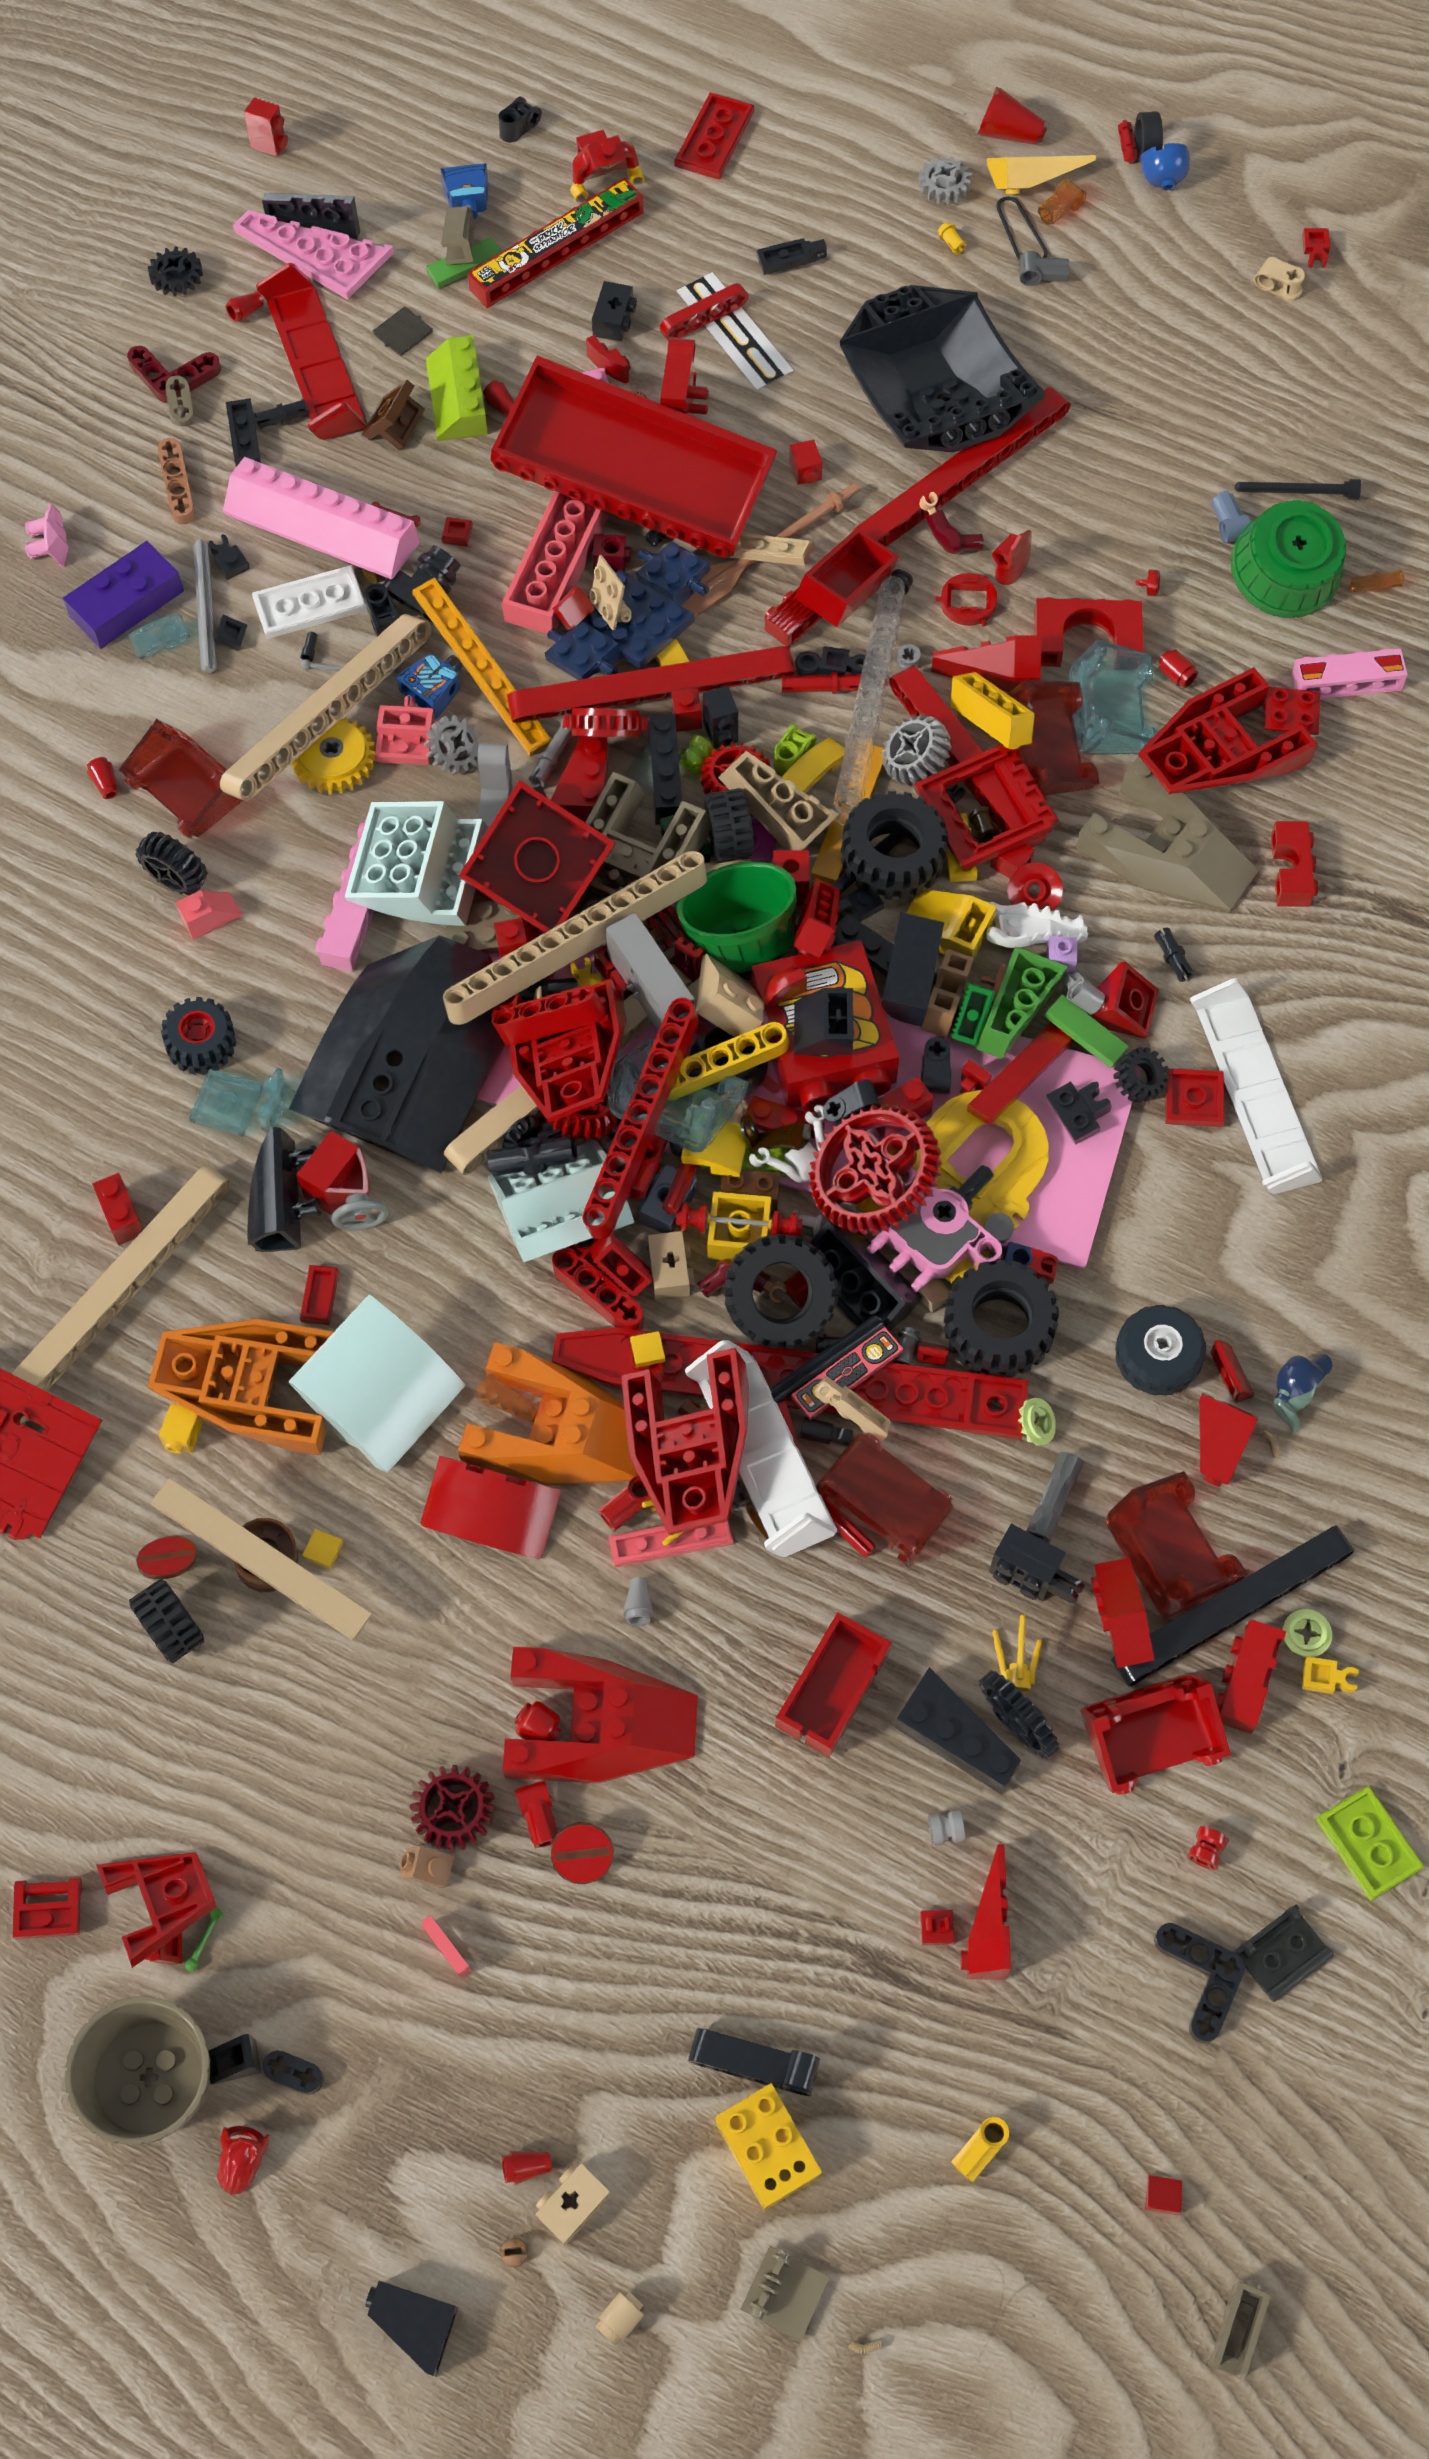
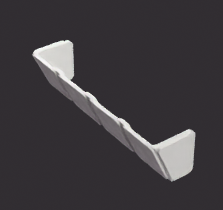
M1233 978L1191 997V1004L1198 1013L1220 1071L1224 1072V1082L1263 1178L1262 1184L1268 1193L1278 1194L1321 1182V1173L1252 1002L1238 978Z
M722 1340L685 1369V1372L689 1378L698 1382L709 1408L712 1409L713 1404L706 1355L736 1348L746 1362L749 1384L748 1428L739 1473L769 1536V1539L764 1542L766 1550L780 1557H787L834 1536L837 1528L821 1495L815 1487V1482L799 1449L793 1441V1436L777 1403L771 1395L770 1388L757 1361L746 1350L729 1340Z

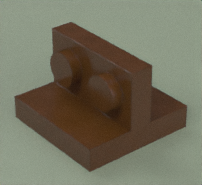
M405 380L383 396L362 435L368 440H372L380 434L398 450L402 449L425 408L409 396L415 385L409 380Z

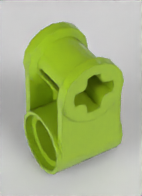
M792 723L775 747L774 770L776 773L783 776L800 757L815 746L817 735L814 733L808 734L798 729V725Z

